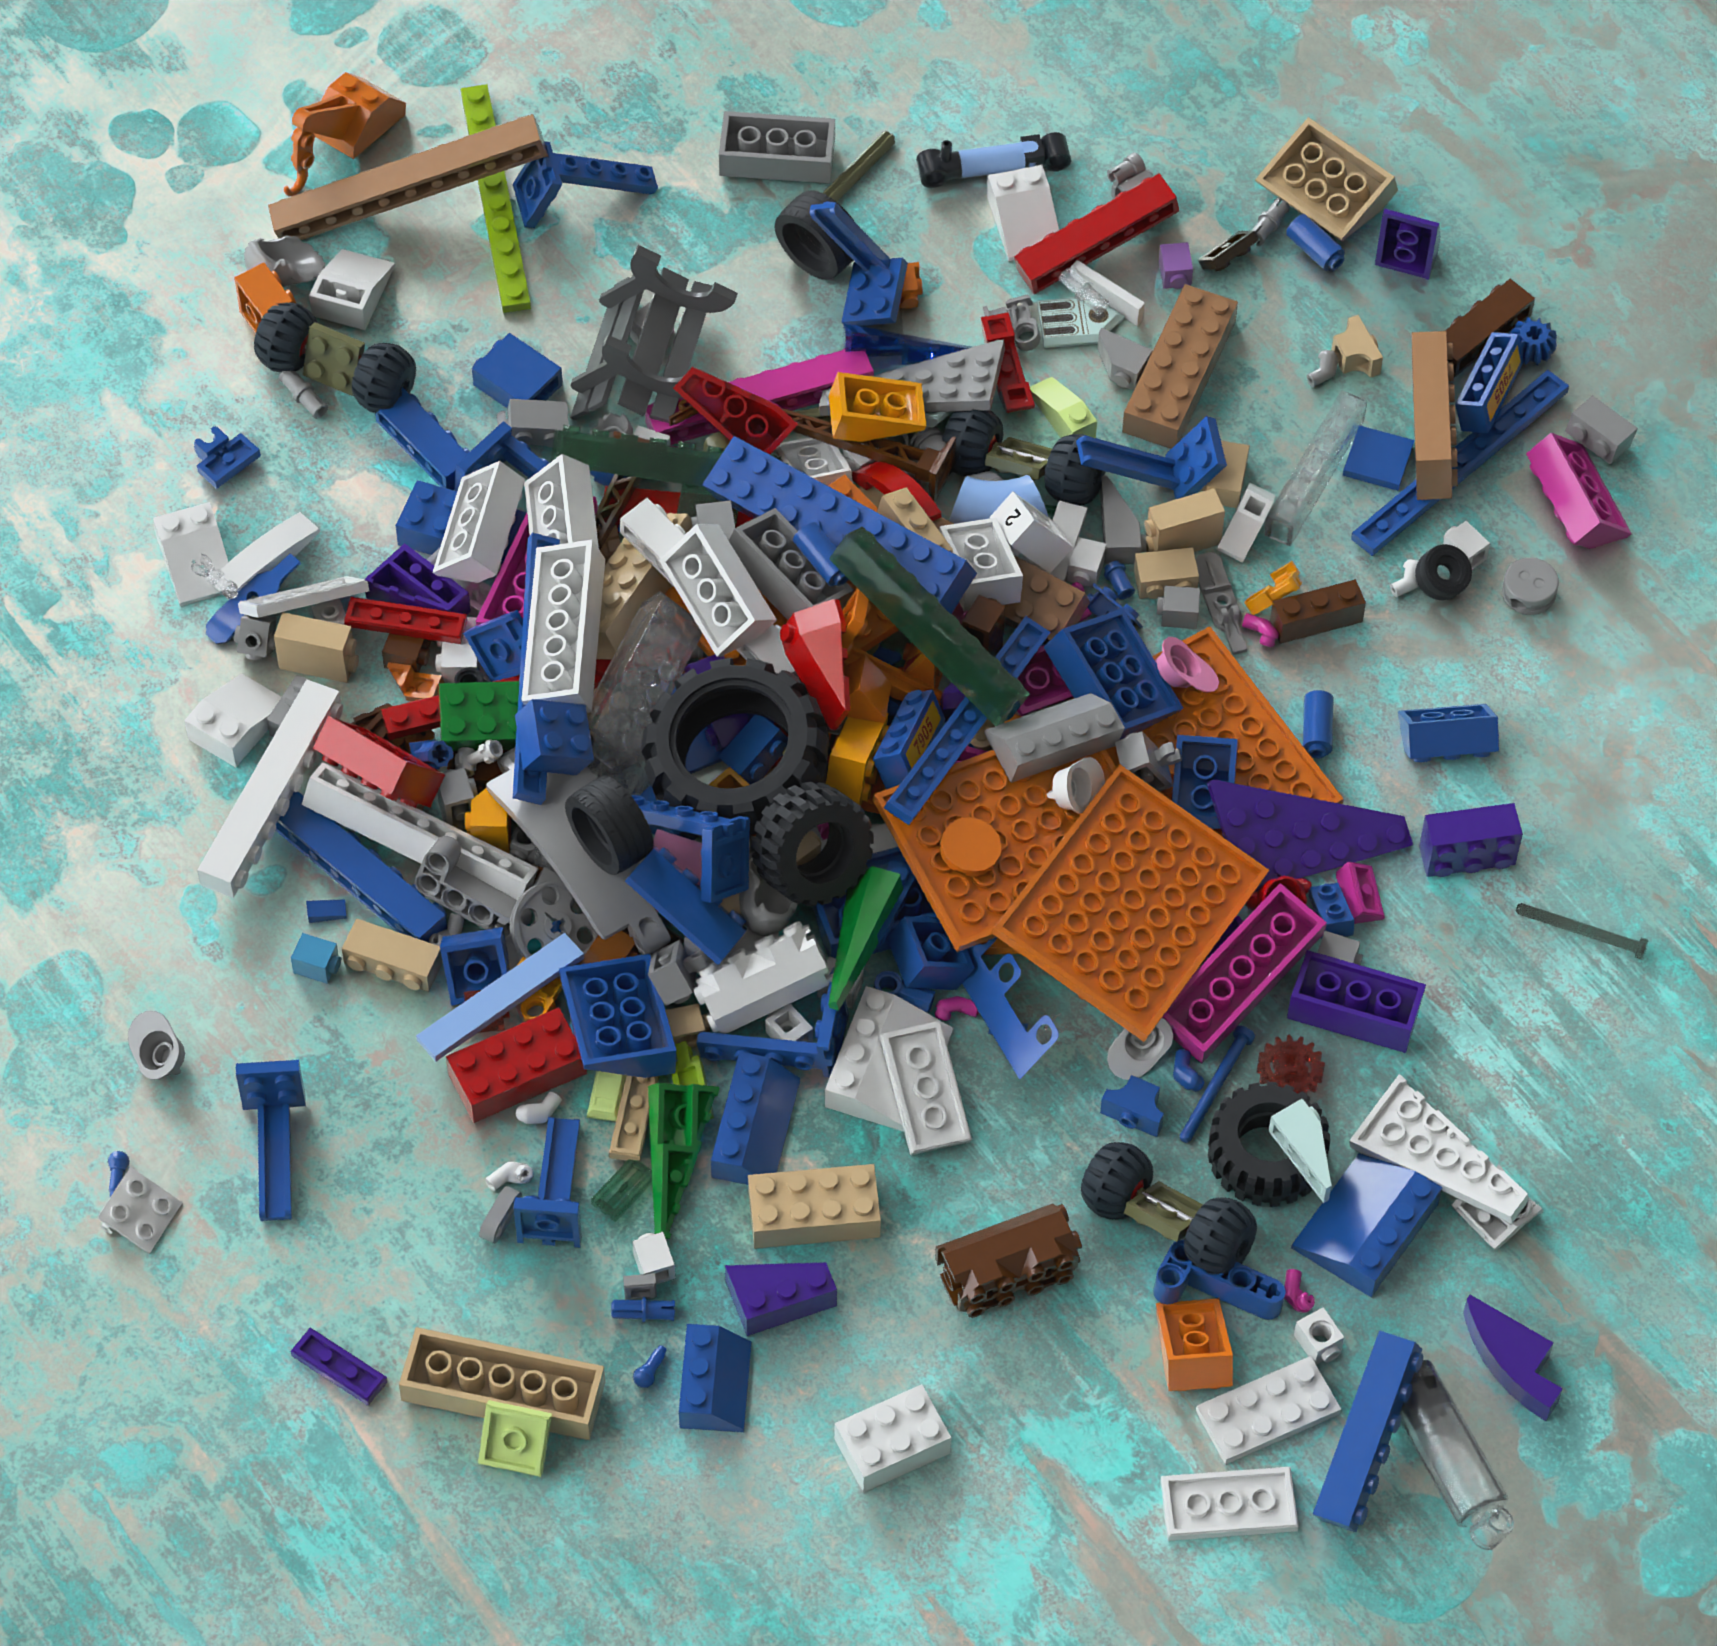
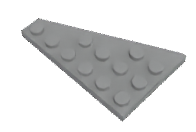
M1004 340L992 341L872 377L922 383L925 412L972 411V409L979 411L991 410L1005 352ZM831 388L825 389L822 392L819 403L820 416L830 415L829 393Z

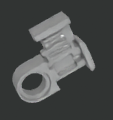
M1029 295L1007 300V309L1002 307L989 311L987 306L983 307L985 316L1009 312L1015 334V343L1019 349L1029 351L1039 345L1041 337L1036 319L1031 318L1029 306L1033 305ZM1031 331L1034 333V336L1028 341L1019 339L1020 335L1024 332Z

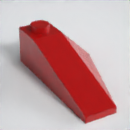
M692 367L673 387L677 393L730 441L735 436L769 455L798 425L777 404L695 367Z
M832 599L794 612L786 624L782 626L779 633L785 655L800 680L806 685L810 696L816 698L829 728L836 730L850 712L849 677L843 675L844 660L848 658L847 649L842 648L841 634L846 633V621L840 600Z

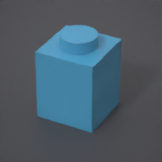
M302 933L291 956L293 973L328 984L332 973L336 974L341 965L337 943Z

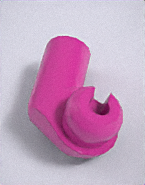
M1246 613L1242 627L1262 633L1259 640L1260 644L1271 648L1274 647L1275 640L1279 638V633L1272 623L1267 619Z
M1288 1269L1284 1284L1286 1290L1284 1299L1295 1311L1306 1313L1314 1307L1315 1299L1313 1295L1308 1296L1307 1292H1303L1300 1289L1302 1272L1297 1269Z

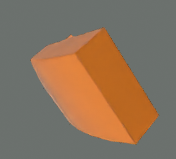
M388 662L387 667L407 701L412 702L439 695V683H445L441 675L414 672L411 665Z

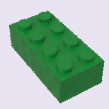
M519 681L439 683L441 741L444 740L446 745L452 747L453 752H457L459 748L463 747L472 748L477 751L479 745L485 744V741L489 739L497 740L502 745L503 750H510L516 747L517 726L515 714L518 712Z

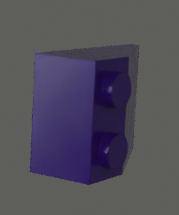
M1384 209L1375 265L1429 279L1439 250L1441 238L1440 223Z

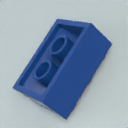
M1487 704L1398 711L1404 752L1414 762H1429L1431 757L1443 756V759L1456 760L1460 759L1461 755L1472 754L1474 757H1488L1491 755L1490 752H1499L1498 716Z
M687 1324L679 1403V1428L744 1432L752 1341L721 1326Z

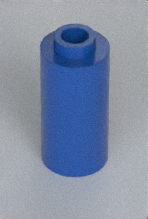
M1306 214L1296 217L1290 223L1286 235L1325 271L1336 270L1343 264L1345 250Z
M816 522L803 526L793 537L794 544L829 586H841L850 579L851 564Z
M1322 690L1310 691L1304 696L1303 747L1312 758L1316 759L1325 757L1333 750L1334 697L1331 693Z

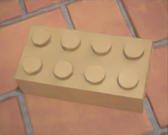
M874 1164L748 1175V1194L754 1249L880 1238L881 1219Z

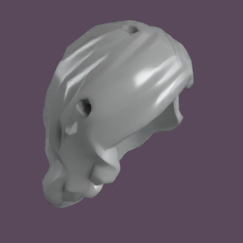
M286 235L283 238L264 241L265 239L262 238L249 241L248 247L245 248L244 252L247 270L264 262L270 271L274 270L278 274L282 287L313 281L315 278H318L320 272L325 268L323 257L318 255V252L310 244L302 242L297 236L291 237Z
M753 858L749 860V890L739 893L741 915L746 920L745 925L748 929L757 935L768 936L776 934L787 927L789 919L796 911L798 904L792 902L767 884L757 872V866L753 863Z

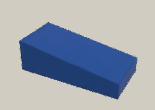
M345 899L306 901L309 923L347 919Z

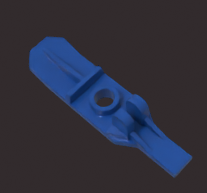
M290 553L271 571L257 574L216 611L206 624V635L216 644L228 643L234 636L236 627L240 626L241 617L245 615L240 614L238 603L248 600L252 596L261 597L281 592V584L301 562Z

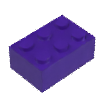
M1515 803L1425 815L1419 849L1426 876L1447 877L1453 873H1476L1482 869H1505L1511 865H1516L1523 833Z

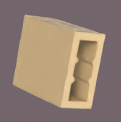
M1215 489L1149 507L1148 519L1144 522L1146 529V552L1191 547L1196 552L1219 545L1222 539L1225 510Z
M282 612L274 634L279 669L348 683L351 672H356L359 663V656L355 655L357 641L353 639L351 626Z

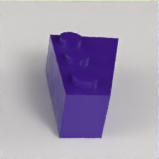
M405 543L364 579L368 581L369 591L365 592L366 599L467 615L471 612L469 592L451 578L435 575L433 573L434 565Z
M826 1262L725 1265V1282L747 1336L837 1306V1288Z

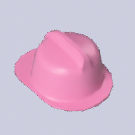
M1176 637L1164 639L1162 644L1163 652L1155 662L1157 663L1160 675L1169 685L1180 688H1187L1192 685L1204 692H1214L1218 689V676L1203 659L1196 655L1182 640Z

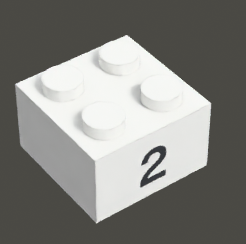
M1013 491L989 517L997 519L1012 553L1016 556L1022 553L1026 556L1024 559L1028 563L1038 568L1041 567L1048 573H1051L1073 548L1052 519Z

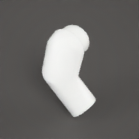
M549 1092L542 1103L520 1105L516 1110V1117L525 1124L546 1123L548 1117L552 1116L562 1099L556 1093Z

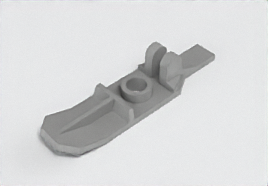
M1214 552L1200 554L1196 558L1199 573L1198 584L1213 624L1225 633L1233 655L1247 652V647L1240 630L1243 616L1226 575L1222 558ZM1225 601L1227 604L1221 605L1218 602Z

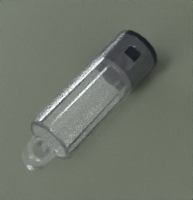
M1423 1360L1420 1370L1414 1372L1410 1383L1412 1384L1411 1396L1407 1403L1403 1402L1399 1413L1401 1415L1400 1425L1456 1525L1463 1528L1470 1527V1536L1474 1543L1482 1549L1492 1550L1514 1528L1513 1517L1504 1508L1508 1502L1507 1493L1433 1363L1429 1360Z

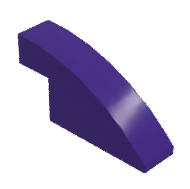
M1470 1294L1466 1299L1463 1315L1471 1339L1483 1362L1495 1379L1512 1397L1526 1409L1547 1421L1558 1404L1563 1388L1539 1375L1542 1367L1550 1357L1554 1343Z

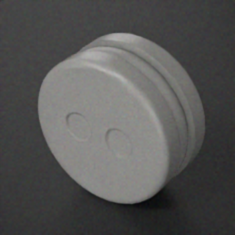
M1522 558L1513 562L1506 570L1502 595L1507 605L1516 612L1526 615L1540 614L1547 611L1555 602L1559 578L1555 569L1547 562L1537 558Z

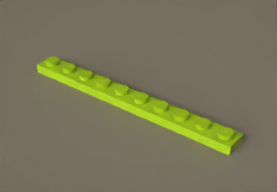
M488 84L460 88L468 135L496 126ZM505 171L479 179L477 182L503 313L531 309V303Z

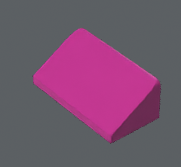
M1354 862L1344 864L1336 872V878L1353 915L1354 924L1383 920L1385 916L1372 866Z

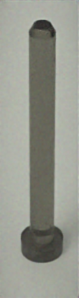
M1519 903L1516 907L1518 915L1634 952L1635 958L1641 960L1645 955L1649 942L1648 939L1641 937L1640 941L1524 903Z

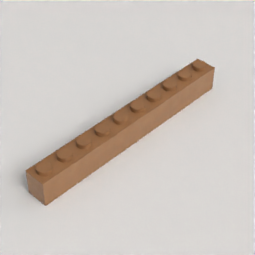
M533 114L519 117L505 124L493 126L490 129L438 145L435 148L412 154L406 158L388 162L374 169L362 171L342 180H336L330 184L307 190L304 193L281 199L268 205L273 230L278 239L288 235L291 237L297 236L300 240H304L546 157L548 155L541 129Z

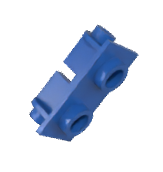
M1095 583L1093 584L1097 592L1094 595L1092 593L1087 595L1090 602L1088 609L1093 614L1099 617L1123 608L1133 626L1136 624L1140 629L1143 627L1137 620L1139 614L1126 603L1122 607L1116 602L1118 596L1107 586L1101 589Z

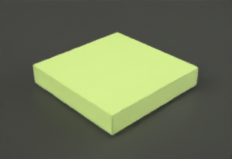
M489 1400L485 1409L478 1464L541 1477L544 1471L552 1413Z

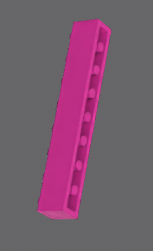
M863 345L847 347L827 355H818L806 361L793 362L774 370H765L760 374L749 377L737 378L729 383L769 400L782 409L794 411L820 403L823 390L832 388L838 372L874 376V370ZM679 398L675 413L680 411L679 402L684 400V398ZM654 402L648 405L645 413L647 428L654 430L655 433L660 432L669 435L670 445L719 432L700 413L672 426H669L667 422L649 418Z

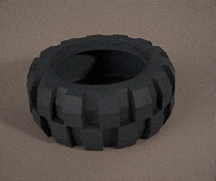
M732 658L711 661L712 669L697 675L693 668L675 680L676 691L672 695L664 692L649 713L652 724H648L644 729L642 754L645 759L644 769L656 801H667L669 806L673 807L690 806L693 807L695 812H717L718 817L727 819L738 816L750 818V835L756 834L757 832L754 828L757 820L761 821L763 817L762 811L766 806L770 807L774 803L772 799L778 794H786V789L794 785L801 788V784L806 782H813L814 784L819 782L826 783L829 766L828 756L831 753L827 726L816 698L809 696L806 685L789 671L782 670L778 674L774 671L772 663L747 658L745 666L734 665ZM740 713L760 715L780 725L788 734L787 748L779 764L766 777L748 786L740 788L713 787L693 777L685 768L689 748L696 736L706 726L725 716Z

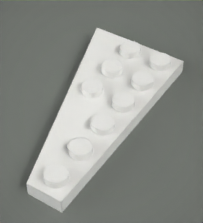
M1400 1074L1349 1140L1350 1148L1367 1156L1414 1170L1441 1186L1443 1192L1511 1224L1529 1201L1526 1191L1503 1170L1500 1171L1496 1168L1482 1150L1478 1151L1465 1134L1439 1110H1434L1425 1101V1097L1419 1091L1415 1092L1407 1084V1080Z

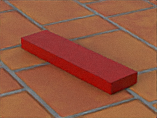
M350 597L344 625L363 630L461 644L467 623V614Z

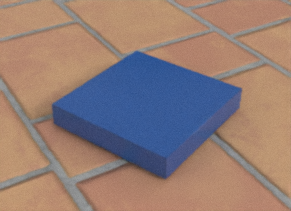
M1359 425L1343 470V476L1399 491L1415 440Z

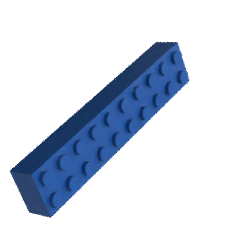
M733 436L702 484L714 498L720 501L731 500L732 508L753 519L776 508L797 531L811 522H816L851 564L852 573L944 623L947 622L977 575V572L967 560Z

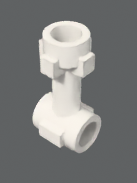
M489 739L485 741V744L479 745L477 751L468 747L459 748L455 754V770L465 768L467 777L473 776L478 763L484 761L490 764L494 762V759L496 760L502 756V745L497 740Z

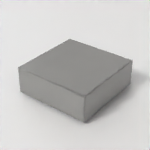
M655 1273L623 1276L625 1300H640L642 1297L652 1299L657 1297Z

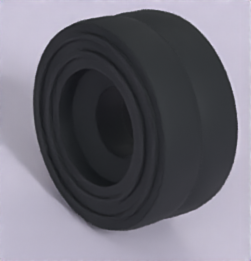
M1448 544L1438 545L1430 549L1419 559L1415 569L1416 581L1420 589L1430 598L1449 600L1456 597L1469 585L1472 578L1471 563L1466 554L1459 548ZM1439 565L1445 566L1449 570V579L1446 580L1439 576L1437 571Z

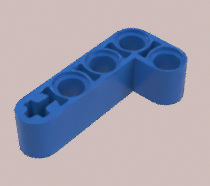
M1184 1240L1174 1242L1169 1248L1157 1271L1153 1289L1154 1297L1162 1304H1174L1179 1301L1188 1285L1266 1320L1277 1318L1280 1315L1286 1293L1285 1287L1280 1281L1236 1262L1226 1276L1224 1273H1207L1204 1269L1194 1266L1192 1261L1188 1259L1184 1251Z

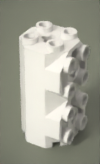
M800 921L785 927L784 934L775 939L771 934L756 941L755 950L746 953L745 948H741L727 955V962L719 966L712 962L699 971L700 976L696 977L697 984L694 985L693 991L700 1005L706 1003L710 1011L707 1013L708 1016L706 1018L714 1033L720 1031L721 1034H727L822 989L828 986L829 982H832L833 974L826 976V973H829L828 968L830 967L814 934L809 937L807 936L811 932L809 924L802 926Z

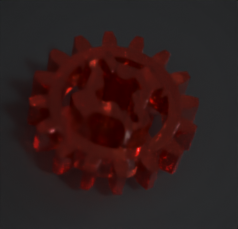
M1289 1034L1284 1042L1279 1037H1275L1274 1046L1266 1043L1264 1052L1259 1053V1063H1257L1256 1072L1260 1074L1259 1082L1260 1084L1277 1082L1276 1086L1283 1088L1287 1084L1295 1087L1294 1092L1298 1094L1301 1091L1307 1094L1308 1090L1315 1093L1317 1083H1322L1324 1074L1322 1072H1324L1325 1062L1321 1061L1322 1052H1313L1315 1045L1313 1042L1304 1045V1037L1302 1036L1297 1041H1293L1291 1034ZM1271 1062L1273 1063V1068L1276 1070L1274 1074L1270 1067ZM1307 1062L1311 1067V1073L1308 1072L1309 1067L1306 1066Z

